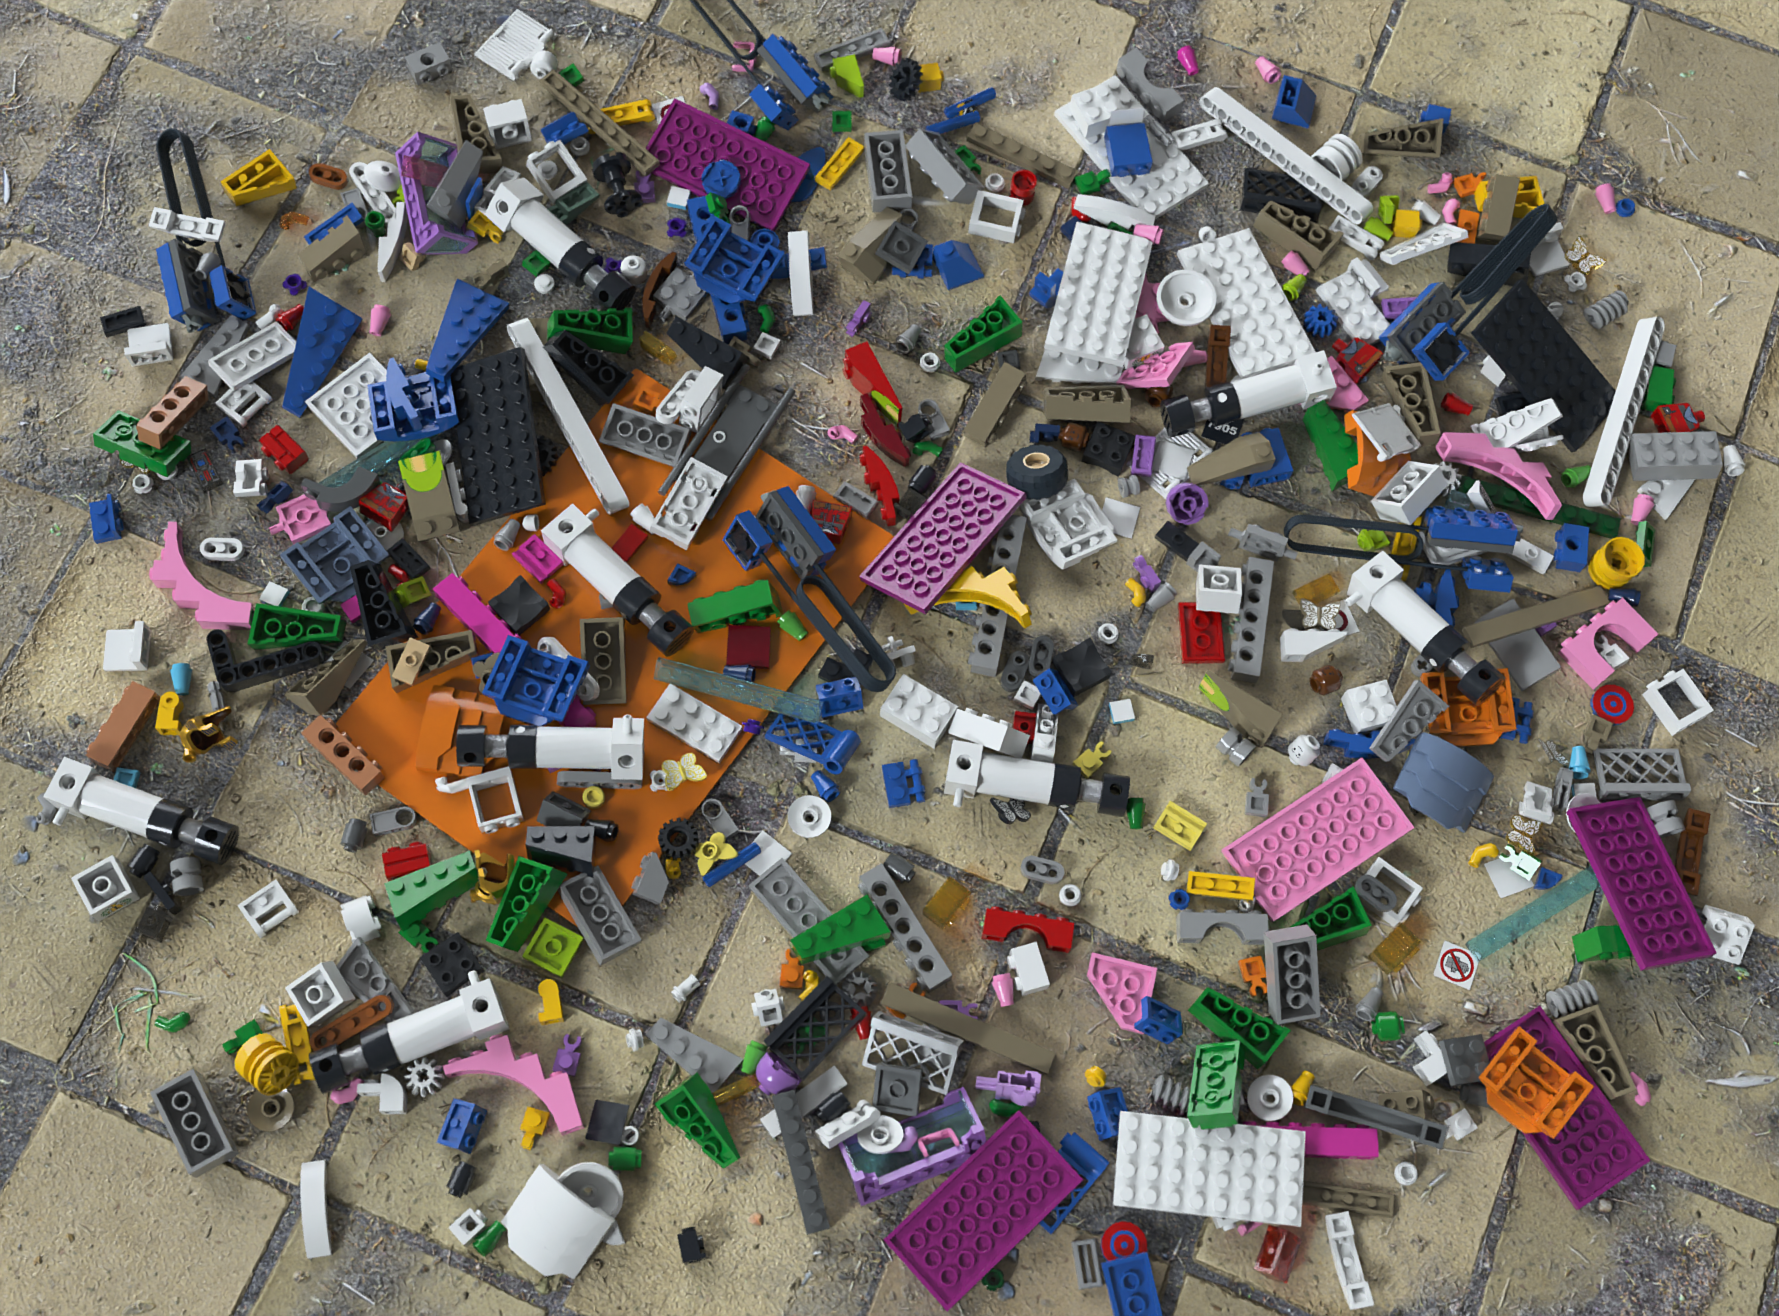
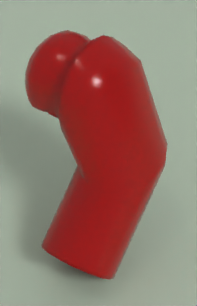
M1073 197L1071 205L1072 216H1076L1080 221L1089 222L1091 217L1074 209L1076 197Z
M395 564L389 566L388 573L400 581L396 587L410 581L403 569Z
M553 578L546 584L553 592L552 600H549V604L551 607L558 609L564 605L566 591Z

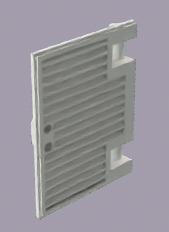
M517 9L476 51L474 56L511 80L516 81L519 78L518 73L521 70L525 71L531 65L534 55L539 51H544L547 48V42L550 39L554 41L558 35L553 30L548 29Z
M1390 403L1352 414L1354 420L1379 451L1377 459L1381 462L1401 453L1413 452L1421 446L1420 442Z
M1164 428L1155 436L1154 457L1160 439L1194 450L1190 465L1214 452L1212 448H1209L1192 432L1170 438L1166 428ZM1201 450L1203 453L1196 457L1195 454ZM1133 458L1126 464L1129 468H1132ZM1152 470L1151 477L1140 476L1165 499L1174 486L1190 479L1188 471L1185 480ZM1168 480L1170 484L1164 488L1162 485Z

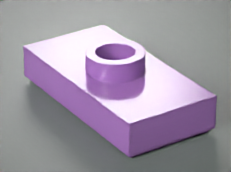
M1417 297L1382 299L1383 316L1386 320L1396 319Z
M1136 434L1131 475L1151 477L1156 437Z

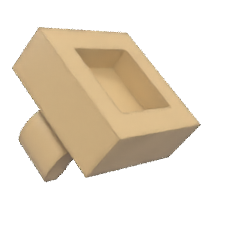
M411 242L403 244L399 259L411 271L419 268L420 262L425 260L426 255L416 253L414 245Z

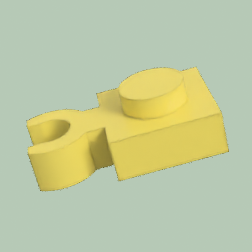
M1099 742L1096 745L1094 752L1088 748L1072 764L1073 766L1081 767V774L1086 779L1090 778L1103 766L1104 763L1100 759H1107L1111 754V750H1108L1106 753L1100 752V748L1104 744L1103 742Z

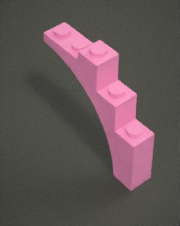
M1444 432L1435 447L1443 461L1470 465L1503 479L1524 494L1538 508L1546 520H1553L1562 506L1549 484L1552 476L1543 462H1522L1514 448L1493 447L1485 433Z
M168 522V528L164 531L165 548L161 550V560H154L153 568H150V580H152L157 588H173L172 599L179 608L196 609L195 620L202 629L251 630L255 612L252 603L221 597L200 584L190 573L184 558L182 528L178 522Z
M494 1035L490 1037V1041L485 1042L486 1052L478 1050L470 1054L471 1057L461 1059V1057L453 1058L448 1061L447 1065L443 1066L445 1075L448 1078L465 1074H490L518 1082L534 1092L546 1104L562 1136L584 1129L568 1073L557 1071L550 1074V1078L546 1079L538 1054L533 1055L532 1052L525 1053L519 1056V1060H516L508 1035Z

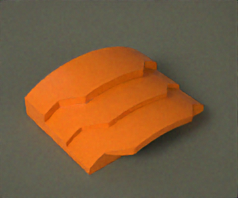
M1352 410L1344 415L1345 433L1357 437L1358 464L1347 470L1348 489L1375 497L1408 461H1411L1410 453H1401L1388 460L1379 461L1377 459L1379 451L1352 417V414L1357 412Z
M1508 668L1497 669L1505 676V681L1489 699L1479 706H1475L1457 689V685L1461 680L1458 676L1444 677V672L1422 673L1420 676L1421 682L1449 705L1445 711H1441L1436 716L1437 718L1432 723H1428L1429 734L1440 736L1443 740L1457 747L1492 745L1504 732L1516 730Z
M434 685L421 725L416 754V769L418 771L466 778L482 774L485 767L457 765V731L459 725H487L488 734L500 735L504 715L500 714L494 699L475 692ZM487 758L486 764H488L495 758Z
M1518 1026L1478 1078L1486 1086L1487 1104L1524 1134L1542 1132L1554 1139L1594 1086L1576 1071L1568 1074L1534 1046L1537 1040Z

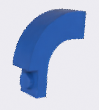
M1057 268L1050 277L1039 272L1035 277V284L1029 292V296L1046 309L1055 306L1063 271Z

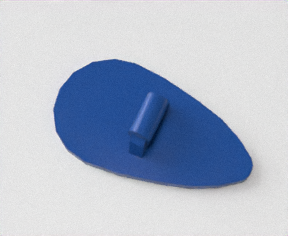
M822 147L810 149L797 157L809 163L811 168L791 202L807 200L818 186V183L815 182V176L824 167L826 159L825 150Z

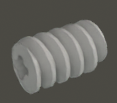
M1617 290L1585 308L1583 311L1584 317L1594 328L1601 329L1603 325L1605 326L1609 322H1613L1615 318L1617 319L1628 312V298L1624 292Z
M1583 979L1579 983H1572L1571 986L1566 985L1563 989L1558 988L1555 991L1547 992L1546 1003L1551 1014L1557 1018L1558 1012L1564 1017L1567 1016V1011L1570 1014L1575 1013V1008L1578 1011L1583 1010V1005L1585 1008L1591 1007V1003L1597 1005L1599 1004V998L1594 986Z
M1160 1075L1151 1089L1148 1100L1155 1096L1154 1103L1157 1104L1162 1099L1163 1108L1170 1103L1171 1111L1174 1112L1179 1107V1115L1182 1116L1186 1111L1188 1112L1189 1087L1186 1086L1181 1091V1083L1178 1082L1172 1087L1173 1080L1168 1079L1164 1083V1075Z

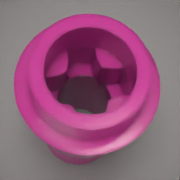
M1188 45L1177 51V59L1186 69L1189 76L1197 74L1200 70L1197 64L1195 49Z

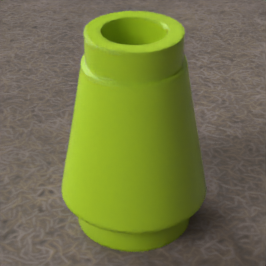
M1370 216L1363 227L1364 230L1386 242L1393 234V231L1377 217Z
M1298 274L1282 285L1281 289L1288 301L1298 298L1307 282L1304 275Z

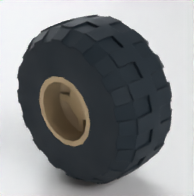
M1030 445L1025 448L1023 447L1014 452L1007 461V483L1025 492L1026 499L1041 500L1050 498L1058 494L1067 484V460L1059 450L1051 446Z

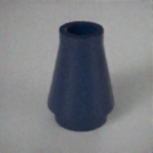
M1610 588L1608 600L1618 602L1621 598H1624L1631 607H1638L1641 591L1636 590V588Z
M431 602L414 619V629L424 635L432 632L441 607Z
M750 664L724 666L723 678H728L744 685L754 683L756 668L751 667Z

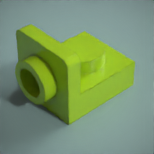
M1398 195L1380 196L1378 216L1384 224H1392V218L1396 214V209L1399 208L1400 197Z
M1363 529L1357 537L1358 545L1364 551L1375 552L1390 544L1384 531H1367Z
M423 576L402 583L394 589L403 608L432 595Z

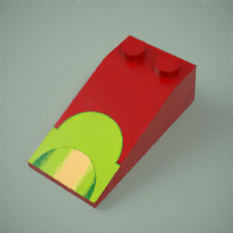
M866 341L846 349L845 358L843 359L845 378L847 380L850 379L852 385L862 395L868 393L870 399L875 400L878 410L896 427H899L898 423L901 422L902 406L868 342Z

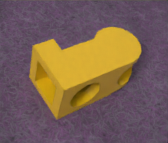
M166 692L160 698L155 727L160 735H180L183 726L179 722V714L184 708V703L175 692Z
M543 980L538 986V992L543 999L544 1012L538 1013L539 1022L542 1026L564 1022L559 987L554 980Z

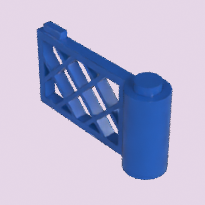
M784 706L766 732L765 739L823 764L824 768L832 774H840L861 743L858 734L852 730L839 731L801 714L802 711L796 708ZM787 715L794 718L795 722L785 723L783 718ZM810 725L814 730L804 732L802 726ZM798 727L800 733L789 734V728ZM783 730L785 736L779 737L773 733L774 731ZM828 733L834 737L832 739L823 740L821 734ZM817 735L818 742H808L807 737ZM802 738L805 744L797 745L792 740ZM822 747L824 752L822 755L813 752L812 748Z
M1075 1132L1072 1135L1067 1133L1059 1142L1062 1147L1058 1153L1070 1166L1078 1171V1174L1084 1176L1088 1182L1083 1188L1071 1191V1203L1069 1206L1058 1207L1057 1205L1053 1209L1056 1210L1057 1220L1052 1227L1048 1226L1043 1219L1039 1222L1050 1234L1055 1231L1110 1163ZM1080 1191L1078 1195L1074 1198L1073 1192ZM1065 1209V1211L1059 1217V1210Z

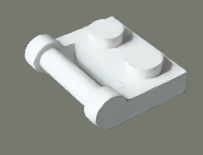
M252 381L235 392L230 388L215 404L239 426L244 428L248 424L247 421L273 399ZM258 395L260 398L240 416L238 412Z
M276 879L237 905L260 939L266 936V932L291 915L295 916L299 913ZM284 903L287 908L262 925L258 923V920Z

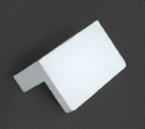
M1357 257L1350 262L1347 271H1351L1371 299L1388 290L1389 286L1367 259L1360 261Z

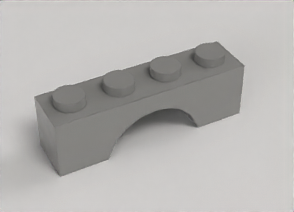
M1135 48L1118 59L1116 71L1129 84L1131 90L1140 96L1142 102L1150 107L1153 114L1162 122H1165L1181 112L1184 100L1172 87L1159 88L1148 82L1145 77L1148 60Z
M1184 909L1176 916L1177 943H1200L1207 930L1214 927H1225L1234 931L1243 945H1264V932L1269 931L1268 914H1261V911L1256 910L1248 911V914L1239 913L1238 910L1217 913V910L1213 909L1204 910V912Z

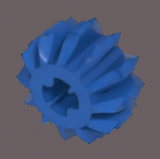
M1321 304L1317 305V307H1310L1309 311L1305 313V320L1303 322V326L1307 327L1306 333L1312 332L1313 337L1317 334L1321 339L1324 335L1329 337L1337 327L1338 316L1334 315L1335 310H1328V305L1323 308Z

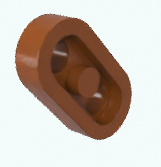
M322 163L313 164L309 168V176L315 184L335 190H341L348 184L347 175L342 169Z

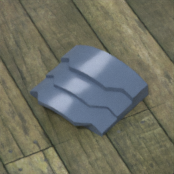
M351 506L333 517L334 523L302 545L298 542L280 554L283 561L319 605L328 600L344 603L356 595L350 566L367 560L381 565L389 557L388 552Z
M1423 732L1417 735L1393 789L1407 797L1412 808L1430 817L1445 829L1455 827L1465 833L1479 807L1483 795L1487 794L1494 775L1481 762L1464 750L1441 738Z

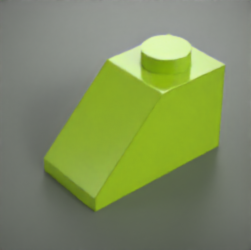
M855 54L833 58L830 75L832 79L835 78L836 85L859 98L864 97V84Z

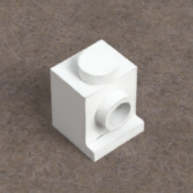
M469 1208L448 1228L464 1246L468 1247L474 1238L488 1227L484 1223L487 1218L479 1209L474 1212L473 1209ZM474 1222L475 1229L469 1231L467 1229L468 1224Z

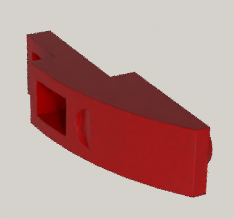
M863 446L862 454H859L861 466H865L866 469L864 473L865 484H869L870 491H876L877 500L882 502L883 508H880L882 520H886L887 527L895 526L896 514L894 506H899L900 501L897 486L890 471L879 456L868 446Z

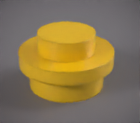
M1092 1066L1085 1072L1086 1080L1091 1086L1103 1087L1105 1085L1107 1075L1101 1068Z

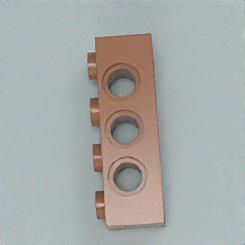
M187 376L180 382H177L174 388L168 394H165L162 400L152 407L143 419L139 420L136 427L138 440L161 450L208 401L207 385Z
M319 715L301 734L366 796L385 778L381 772L383 768L375 760L370 762L366 758L368 754L360 746L355 748L351 744L353 740L348 734L338 732L336 730L338 726L332 719H325ZM334 736V740L332 742L325 743V740L328 737ZM349 750V754L346 757H340L343 751ZM358 765H365L363 770L359 772L355 771V768Z

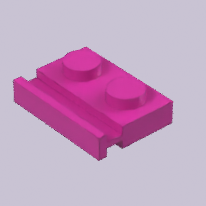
M535 534L524 542L516 552L512 553V556L540 584L564 565L563 561Z

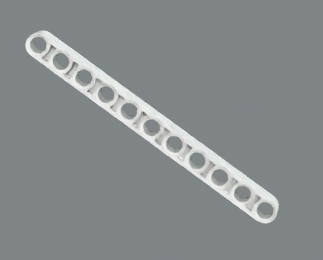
M1215 87L1200 98V105L1207 113L1215 119H1220L1224 126L1352 223L1360 224L1372 214L1374 209L1369 200L1220 88Z
M1661 317L1640 319L1637 323L1583 493V501L1587 507L1608 506L1611 502L1664 333L1665 323Z
M524 318L508 324L507 331L516 348L522 347L525 349L527 369L604 509L611 515L629 507V500L547 351L543 348V344L528 318Z

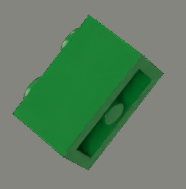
M1653 366L1641 403L1642 410L1654 411L1658 406L1674 404L1675 395H1673V389L1676 384L1674 369Z

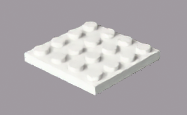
M368 353L305 401L311 411L358 460L382 442L377 440L374 434L367 385L386 381L387 370L371 353Z

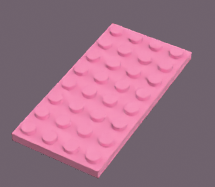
M1360 758L1223 848L1221 852L1238 876L1255 878L1254 896L1273 923L1415 827L1364 759Z

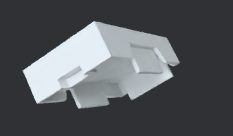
M690 457L651 524L650 531L688 550L704 518L726 484L728 476ZM685 474H687L688 476L686 477L685 481L682 482V479L684 478ZM714 489L717 490V492L715 493L714 497H713V496L710 497V495L712 494L713 490H714ZM664 508H665L666 514H665L664 517H663V516H662V513H663ZM696 524L695 530L690 531L693 525Z

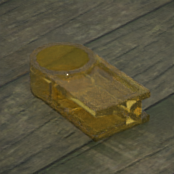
M646 330L642 336H639L640 347L664 364L670 366L677 359L676 353L669 346Z
M750 1075L712 1094L717 1106H720L756 1089L759 1084L755 1075Z

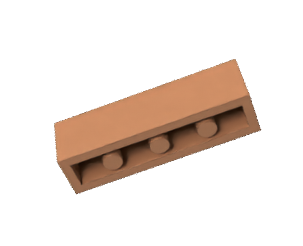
M132 681L130 686L124 689L119 703L112 708L111 716L107 722L100 727L99 735L95 741L91 742L88 746L85 756L93 763L115 773L117 767L121 764L160 702V696L155 691Z

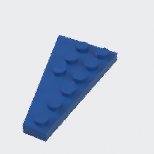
M457 279L426 366V374L445 382L509 309V303Z
M310 286L307 291L282 404L283 409L301 418L308 407L305 401L317 393L363 320L360 316Z

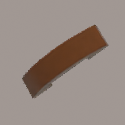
M676 252L670 253L661 260L651 273L645 286L643 315L646 328L650 329L657 313L656 303L653 302V295L658 290L663 277L668 278L678 264Z
M1210 325L1205 388L1226 382L1231 326Z
M1689 808L1683 822L1685 830L1680 833L1675 869L1687 893L1698 896L1701 875L1698 872L1704 836L1708 834L1711 814Z

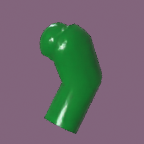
M764 304L758 307V313L764 318L760 331L768 334L775 322V315L772 308Z
M919 441L914 444L915 447L912 449V452L917 456H921L923 451H928L940 457L944 448L931 441Z
M185 1011L180 1012L179 1015L171 1019L158 1016L154 1025L171 1033H176L188 1025L191 1017Z

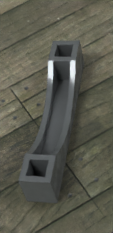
M1317 1085L1310 1086L1305 1105L1306 1108L1371 1126L1441 1150L1444 1149L1449 1130L1448 1125Z
M795 1090L773 1095L772 1100L806 1235L830 1229Z

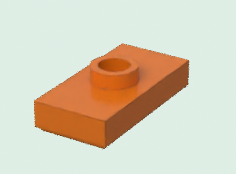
M1460 209L1456 227L1467 230L1469 238L1457 241V243L1475 244L1480 213Z

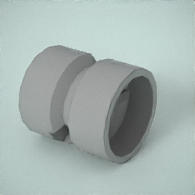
M1232 727L1217 743L1215 748L1224 755L1228 754L1229 760L1239 767L1256 746L1250 740L1242 739V734Z
M1674 800L1657 803L1647 808L1651 820L1655 822L1654 826L1660 838L1675 835L1685 830L1681 817H1677L1679 811Z
M184 857L170 862L171 876L175 878L172 881L174 895L190 896L204 890L203 879L198 875L201 873L199 858Z

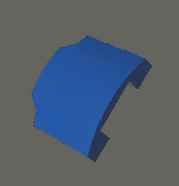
M713 216L684 265L693 271L697 286L707 293L732 305L744 300L756 302L763 288L784 259V252L769 244H766L764 249L732 233L731 224Z
M426 372L409 376L414 385V389H411L414 396L412 399L415 404L413 408H418L423 417V420H420L423 429L417 432L414 431L408 419L399 422L388 394L386 381L367 385L376 439L381 441L422 439L446 431L458 424L459 418L451 376L445 382L426 374Z
M508 635L482 694L494 699L500 714L529 725L545 726L554 720L564 721L580 685L583 684L590 665L588 661L570 655L564 659L531 648L528 641Z

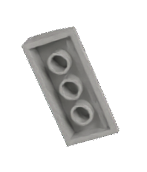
M613 403L599 442L674 467L684 453L692 432L690 429L674 423L662 424L657 421L656 417Z
M1511 599L1474 623L1476 624L1521 609L1515 600ZM1535 629L1489 643L1504 667L1508 668L1509 674L1521 691L1553 675L1561 668Z
M599 866L594 867V878L588 877L586 873H581L563 882L557 891L600 966L642 941Z

